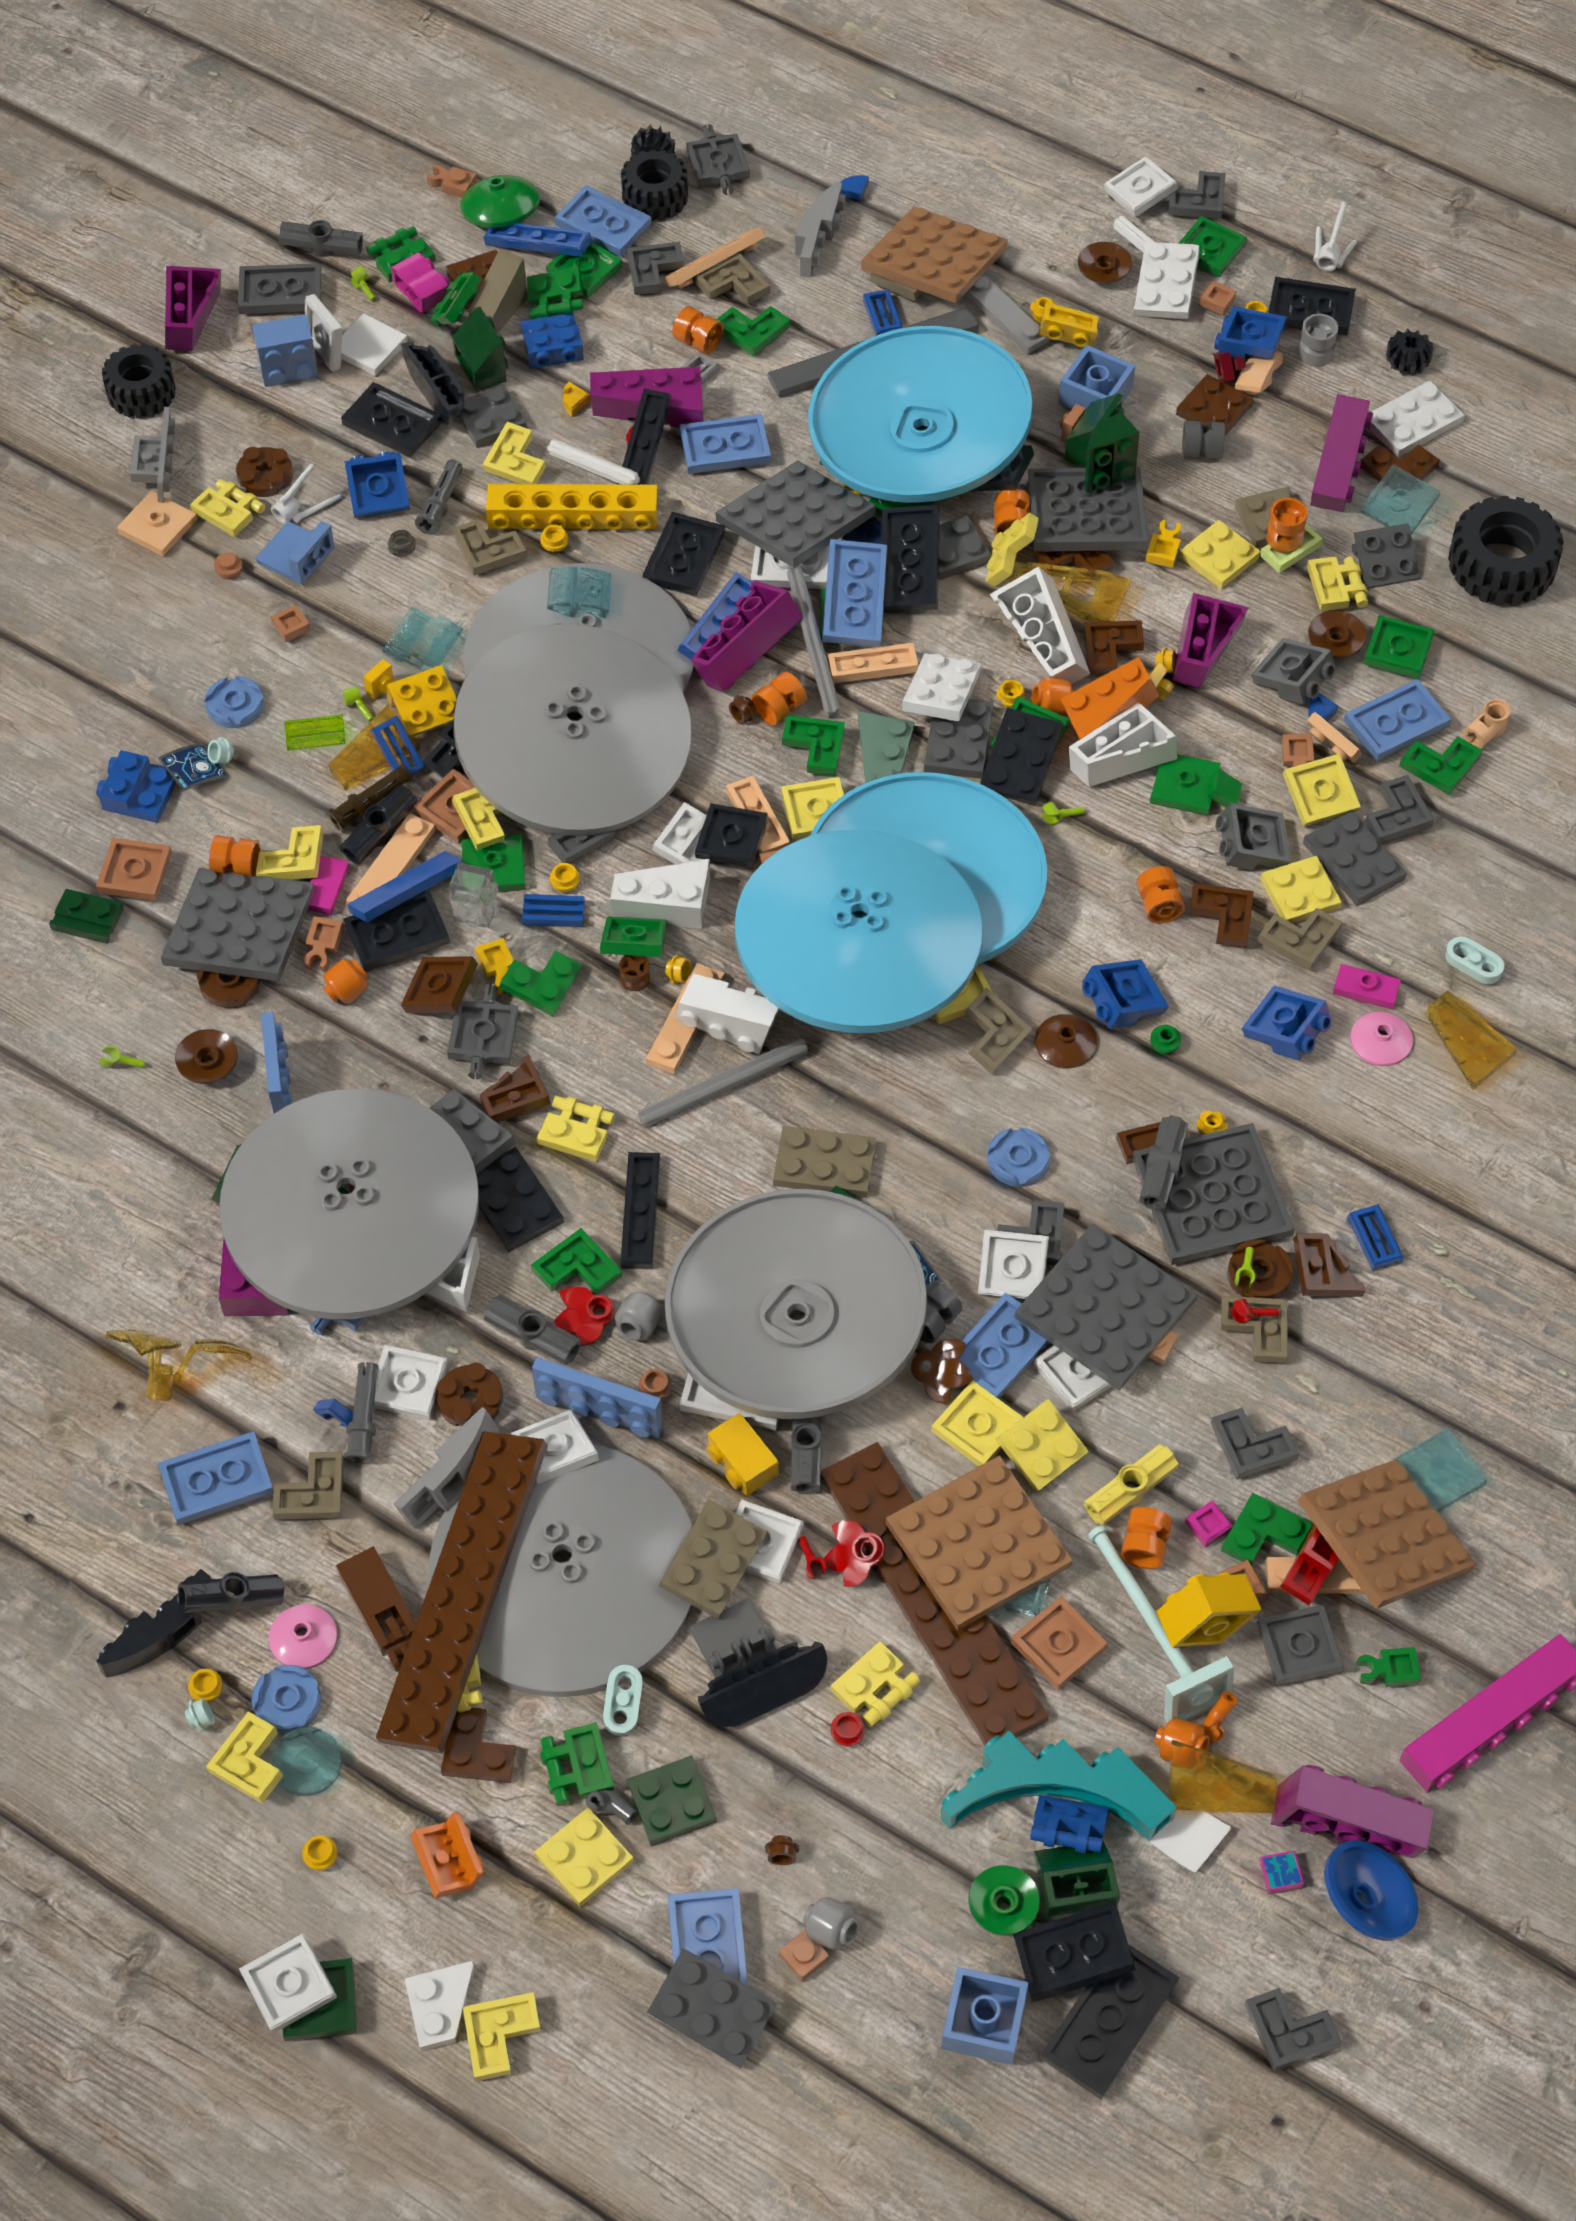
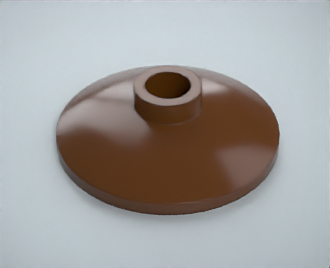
M1112 242L1092 243L1086 246L1078 256L1080 272L1089 280L1098 283L1120 281L1128 275L1132 266V259L1128 251Z
M1338 610L1326 611L1312 620L1308 629V638L1311 645L1331 650L1333 658H1346L1355 655L1363 648L1366 641V629L1356 616L1348 612Z
M1060 1014L1046 1019L1039 1026L1035 1035V1046L1041 1058L1050 1065L1066 1069L1075 1068L1085 1064L1092 1058L1097 1046V1037L1092 1026L1084 1019L1075 1015ZM1067 1034V1035H1070L1071 1037L1066 1038V1037H1063L1062 1035Z
M203 1029L189 1034L180 1042L175 1053V1063L180 1074L187 1080L199 1084L214 1083L225 1078L234 1069L238 1058L237 1047L232 1038L226 1033L215 1029ZM206 1060H212L209 1063H204Z

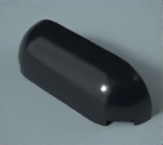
M414 342L402 343L403 357L413 381L432 409L441 414L442 422L445 425L452 423L459 417L464 407L462 385L433 346L414 345Z
M814 1641L812 1646L798 1647L797 1642H793L716 1677L707 1684L709 1690L703 1696H698L702 1712L709 1721L718 1726L735 1727L809 1693L820 1683L826 1672L827 1654L825 1647L817 1641Z

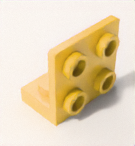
M442 665L387 684V699L391 707L396 706L409 737L444 726L454 719L457 698Z

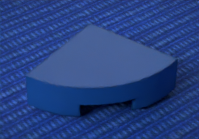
M855 175L845 178L840 182L842 183V194H845L846 198L861 201L869 184V176Z
M1318 693L1314 699L1310 698L1308 706L1309 717L1316 712L1324 720L1328 721L1337 713L1338 705L1321 693Z
M335 1398L319 1400L313 1409L316 1414L326 1420L329 1415L341 1422L340 1426L347 1427L353 1420V1413Z

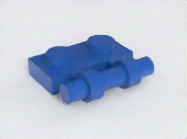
M1039 1795L1030 1840L1044 1842L1043 1846L1052 1848L1055 1845L1075 1848V1852L1086 1854V1850L1100 1853L1109 1807Z

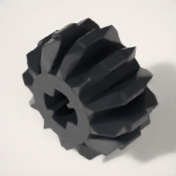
M651 124L647 129L640 127L637 134L632 138L631 156L639 155L641 151L650 152L653 149L659 152L665 150L667 154H675V140L671 138L670 131L663 132L661 126L658 129H654Z
M1407 328L1404 333L1397 330L1396 334L1390 337L1388 341L1386 361L1390 362L1391 369L1399 368L1400 374L1404 371H1408L1411 376L1415 371L1422 373L1425 367L1431 363L1434 349L1433 342L1429 341L1428 335H1420L1419 330L1411 332Z

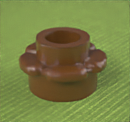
M737 695L734 697V701L729 704V711L737 722L743 723L746 720L750 722L754 717L755 705L749 697Z
M785 1835L774 1836L770 1842L765 1844V1852L768 1854V1861L771 1864L783 1866L790 1865L796 1861V1853L799 1852L800 1848L798 1844L793 1843L791 1837Z

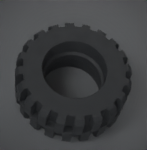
M1500 496L1499 499L1489 497L1484 499L1482 503L1478 501L1469 506V510H1465L1460 515L1459 521L1456 522L1449 550V568L1451 573L1455 575L1454 579L1461 587L1465 586V591L1471 596L1474 594L1479 596L1480 601L1486 603L1487 601L1495 602V605L1503 606L1504 603H1510V606L1519 605L1523 600L1527 603L1536 599V596L1543 595L1555 580L1564 543L1563 535L1560 532L1561 528L1556 520L1552 521V515L1546 509L1542 511L1538 504L1525 502V498L1516 497V499H1510L1509 496ZM1494 543L1509 544L1520 549L1527 556L1505 558L1492 553L1485 546Z

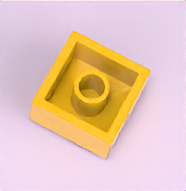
M1224 1572L1217 1576H1206L1203 1573L1192 1576L1186 1581L1187 1585L1166 1598L1167 1602L1156 1613L1173 1648L1222 1644L1262 1611L1246 1574L1230 1575L1229 1572Z

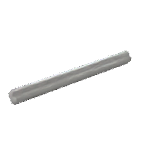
M800 567L790 568L787 571L794 602L803 616L800 619V624L824 712L828 718L839 716L841 713L840 705L803 571Z
M797 1038L639 1110V1120L644 1127H649L806 1055L808 1047L803 1038Z

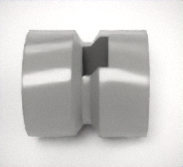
M1313 314L1304 320L1298 355L1305 364L1320 367L1329 364L1333 359L1338 333V324L1334 318L1326 314Z

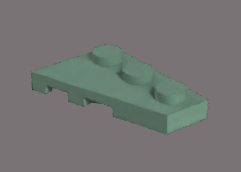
M858 711L865 783L890 775L902 774L914 733L915 722Z

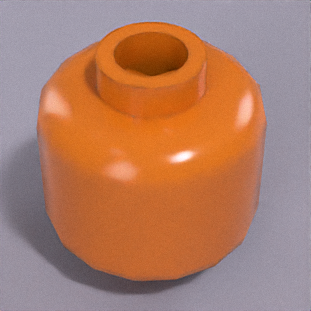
M1046 677L1034 685L1031 700L1032 703L1059 715L1066 716L1067 712L1061 698L1075 690L1072 689V685L1067 679Z
M341 959L324 974L323 979L327 986L323 990L334 1003L340 999L343 1003L350 1004L367 990L368 982L366 980L369 976L354 959L351 961Z
M1173 1718L1168 1721L1165 1727H1159L1155 1737V1746L1159 1747L1160 1756L1165 1762L1191 1768L1198 1762L1202 1763L1204 1761L1210 1740L1205 1735V1730L1200 1724L1180 1718Z

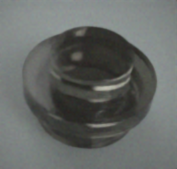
M397 530L390 535L387 546L392 555L406 557L414 552L416 541L408 531Z

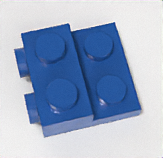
M1233 306L1229 317H1224L1222 333L1217 334L1214 349L1218 350V352H1230L1231 358L1243 356L1244 361L1248 354L1272 359L1285 329L1287 317Z
M574 313L520 321L530 369L584 360L583 344Z
M386 451L378 454L376 457L355 456L350 461H344L354 518L410 510L400 453L394 454V452Z
M120 750L117 757H111L107 768L109 775L107 779L100 780L97 786L96 794L100 799L102 810L158 823L177 782L165 767L150 764L148 756Z
M1142 959L1091 966L1082 981L1084 995L1092 998L1096 1005L1097 1018L1100 1021H1105L1109 1029L1133 1026L1140 1017L1164 1014L1169 1007Z
M1273 986L1244 1024L1242 1031L1244 1037L1270 1044L1273 1053L1300 1060L1305 1053H1312L1315 1048L1316 1037L1320 1032H1327L1329 1030L1332 1018L1326 1000Z

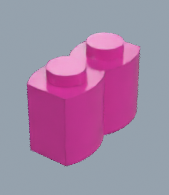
M416 253L391 267L394 284L421 313L435 307L438 302H442L448 293L446 289L450 283L444 274L440 275L435 270L432 261L420 253Z

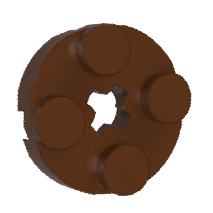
M249 447L244 450L243 457L237 463L236 474L238 483L246 488L247 493H252L257 497H270L278 494L277 490L281 489L284 485L286 489L291 484L293 468L286 450L282 448ZM264 469L271 470L267 471L264 475L260 473V471Z
M198 970L197 979L202 997L211 1004L220 1007L241 1008L245 1006L248 1000L255 995L260 985V979L234 975L235 980L226 983L222 977L226 978L229 974Z
M1255 1239L1240 1244L1234 1250L1229 1260L1227 1277L1231 1287L1241 1297L1277 1299L1289 1289L1293 1264L1288 1253L1278 1245L1274 1247L1266 1244L1265 1240ZM1247 1247L1254 1249L1251 1264L1252 1270L1257 1265L1261 1269L1266 1268L1268 1270L1265 1276L1255 1275V1281L1251 1288H1249L1251 1280L1248 1276H1240L1238 1286L1235 1284L1236 1272L1244 1263Z
M474 1362L470 1365L453 1369L439 1381L437 1386L439 1410L444 1419L454 1426L456 1424L463 1426L482 1407L487 1410L493 1420L500 1412L499 1408L503 1402L501 1382L491 1370L486 1369L481 1363ZM468 1391L477 1392L475 1402L471 1403L468 1399L463 1401L461 1398Z

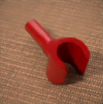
M1244 1298L1234 1301V1308L1230 1309L1235 1321L1239 1324L1246 1323L1253 1317L1279 1315L1278 1308H1250L1247 1300Z
M805 1536L799 1537L798 1541L807 1561L806 1576L809 1579L814 1578L813 1572L810 1569L813 1565L820 1566L822 1573L825 1575L826 1562L820 1557H815Z

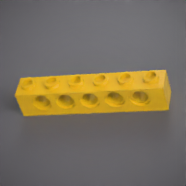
M488 484L486 502L488 529H545L549 525H559L563 529L584 530L657 529V485Z

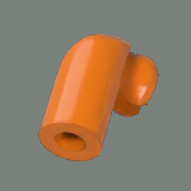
M1224 1691L1220 1695L1201 1725L1205 1730V1735L1209 1737L1210 1743H1217L1224 1737L1225 1731L1220 1726L1238 1702L1236 1696L1231 1692Z

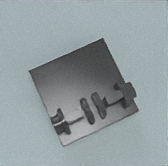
M1409 523L1353 533L1355 544H1352L1353 555H1358L1363 582L1367 588L1420 579Z
M749 1598L723 1610L719 1619L710 1616L688 1627L715 1678L777 1649L774 1644L775 1638L770 1629L766 1630Z

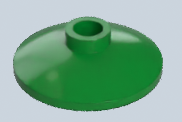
M998 1865L984 1870L975 1878L970 1887L968 1904L972 1917L984 1930L996 1935L1009 1936L1020 1933L1033 1923L1038 1914L1040 1896L1036 1884L1027 1873L1013 1866ZM999 1900H1006L1009 1902L1010 1907L1005 1910L1000 1909L997 1906V1902Z

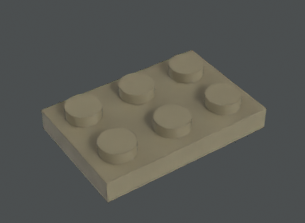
M782 1126L773 1186L830 1192L837 1185L851 1196L867 1198L876 1137Z
M708 1499L663 1576L659 1587L719 1619L768 1531Z

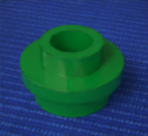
M1160 1025L1151 1032L1150 1043L1159 1054L1169 1055L1180 1047L1181 1034L1173 1026ZM1162 1037H1169L1171 1039L1165 1040Z

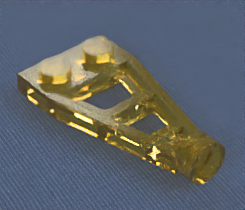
M1015 561L1009 582L1016 580L1038 566L1051 577L1064 578L1066 581L1062 590L1058 592L1065 609L1089 622L1115 621L1130 588L1131 579L1102 570L1032 562L1026 564ZM1075 583H1086L1094 585L1096 590L1090 602H1082L1070 594L1071 586Z

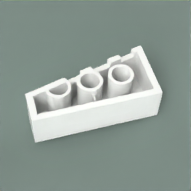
M1038 566L990 594L1052 678L1067 679L1073 684L1090 674L1054 579Z

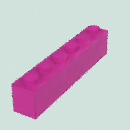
M1561 1633L1405 1747L1399 1761L1426 1793L1435 1786L1439 1789L1444 1788L1455 1778L1454 1772L1462 1766L1465 1770L1471 1768L1482 1757L1480 1755L1482 1751L1488 1747L1491 1750L1496 1749L1508 1738L1506 1734L1513 1728H1516L1518 1731L1523 1729L1533 1720V1713L1540 1708L1543 1711H1547L1559 1700L1558 1695L1566 1689L1569 1692L1576 1689V1649Z

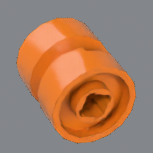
M686 306L675 319L672 335L686 345L692 344L694 349L708 355L720 343L724 326L722 322L713 317L704 316L703 312L691 306Z
M1018 488L1016 490H1004L998 492L995 496V535L1000 532L1003 533L1011 527L1014 521L1022 519L1031 512L1030 496L1024 490Z
M1282 498L1273 503L1270 509L1266 540L1274 550L1292 552L1301 546L1307 521V508L1301 501L1294 498Z
M786 671L775 677L770 682V685H765L755 692L751 698L755 705V710L761 719L767 724L774 726L786 718L789 712H794L807 701V694L800 681L793 674Z
M215 835L209 854L210 870L220 874H224L225 871H234L235 874H242L248 877L256 875L259 852H261L259 840L240 838L236 842L234 837Z
M1168 866L1152 867L1139 875L1136 884L1140 896L1144 900L1143 905L1149 921L1153 923H1166L1177 919L1183 914L1186 906L1178 889L1179 885L1172 868Z
M1133 1508L1128 1519L1126 1531L1129 1533L1124 1536L1120 1554L1121 1558L1128 1564L1143 1569H1157L1163 1566L1167 1548L1165 1542L1169 1539L1172 1518L1165 1512L1155 1508Z

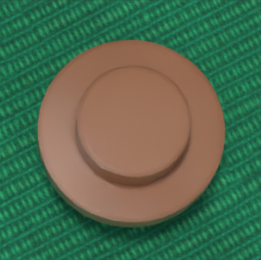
M223 553L214 561L216 573L226 580L237 578L243 568L241 557L235 553Z
M648 1370L639 1380L640 1392L661 1398V1400L666 1398L671 1392V1379L662 1370Z

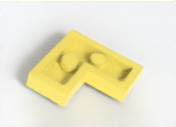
M507 422L482 464L483 470L518 484H537L546 465L544 460L524 454L533 438L532 430Z
M1028 513L1022 519L1014 521L1006 531L1000 532L995 536L992 542V556L987 564V583L995 587L1012 575L1016 553L1034 540L1038 517Z
M476 788L453 796L452 802L476 850L504 841L505 834L495 816L502 812L492 806Z
M321 825L292 827L288 850L259 852L256 876L287 880L317 878L324 836Z
M247 1712L207 1764V1770L212 1775L263 1804L283 1778V1774L278 1768L260 1759V1756L278 1734L276 1728L254 1714Z
M534 1992L463 2007L475 2082L511 2074L506 2038L541 2031Z

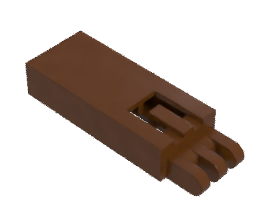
M372 1546L337 1564L336 1568L381 1655H387L394 1670L397 1672L401 1667V1662L397 1657L400 1655L405 1656L416 1622L375 1547ZM390 1609L398 1625L393 1616L385 1619V1623L391 1631L386 1634L377 1615L381 1613L385 1615L387 1614L386 1611Z

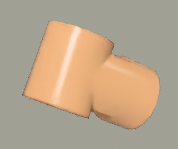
M1499 699L1488 701L1484 706L1483 712L1464 728L1463 736L1465 740L1482 749L1493 738L1502 736L1506 731L1510 716L1509 705Z

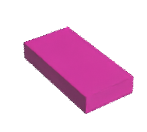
M320 856L318 877L311 878L310 883H314L315 891L308 911L332 915L350 869L349 861Z

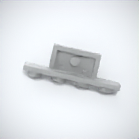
M164 407L161 437L134 435L131 482L157 483L158 502H164V492H170V475H166V472L171 473L172 456H169L168 453L173 454L174 437L169 435H175V418L170 417V407Z

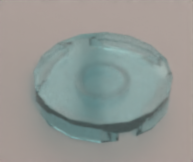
M300 1727L287 1733L281 1739V1742L272 1754V1766L278 1768L283 1774L279 1785L287 1792L301 1797L315 1796L328 1790L337 1780L342 1768V1754L335 1738L330 1734L328 1735L316 1727Z

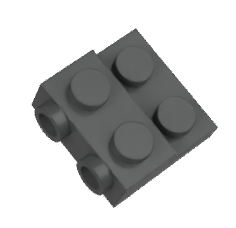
M1282 638L1252 672L1251 677L1255 684L1277 689L1279 698L1304 705L1309 698L1314 699L1317 697L1320 685L1325 679L1331 680L1334 677L1336 666L1331 650Z
M1230 803L1218 815L1215 828L1222 833L1219 854L1225 856L1227 866L1253 870L1258 864L1273 867L1290 864L1283 813Z

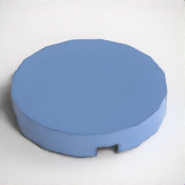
M235 676L236 679L228 680V677L214 683L207 691L205 697V707L209 718L217 725L225 728H240L258 719L263 711L264 698L260 686L253 680L243 676Z
M1028 1128L1003 1130L989 1144L987 1163L990 1172L998 1181L1008 1186L1025 1187L1033 1185L1041 1180L1049 1169L1050 1153L1047 1142L1040 1134Z
M281 1665L258 1679L253 1688L251 1703L255 1715L273 1725L278 1733H293L304 1729L315 1719L320 1710L322 1695L317 1681L308 1670L296 1665Z

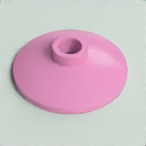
M1373 1012L1362 1016L1354 1024L1350 1036L1351 1045L1355 1053L1364 1061L1376 1066H1391L1400 1063L1409 1055L1413 1045V1036L1409 1026L1401 1018L1386 1012Z
M309 1604L296 1605L283 1611L274 1620L269 1632V1645L275 1658L283 1665H296L304 1669H309L323 1663L332 1654L337 1643V1628L332 1617L322 1608ZM306 1628L308 1630L303 1636L296 1635L298 1629Z

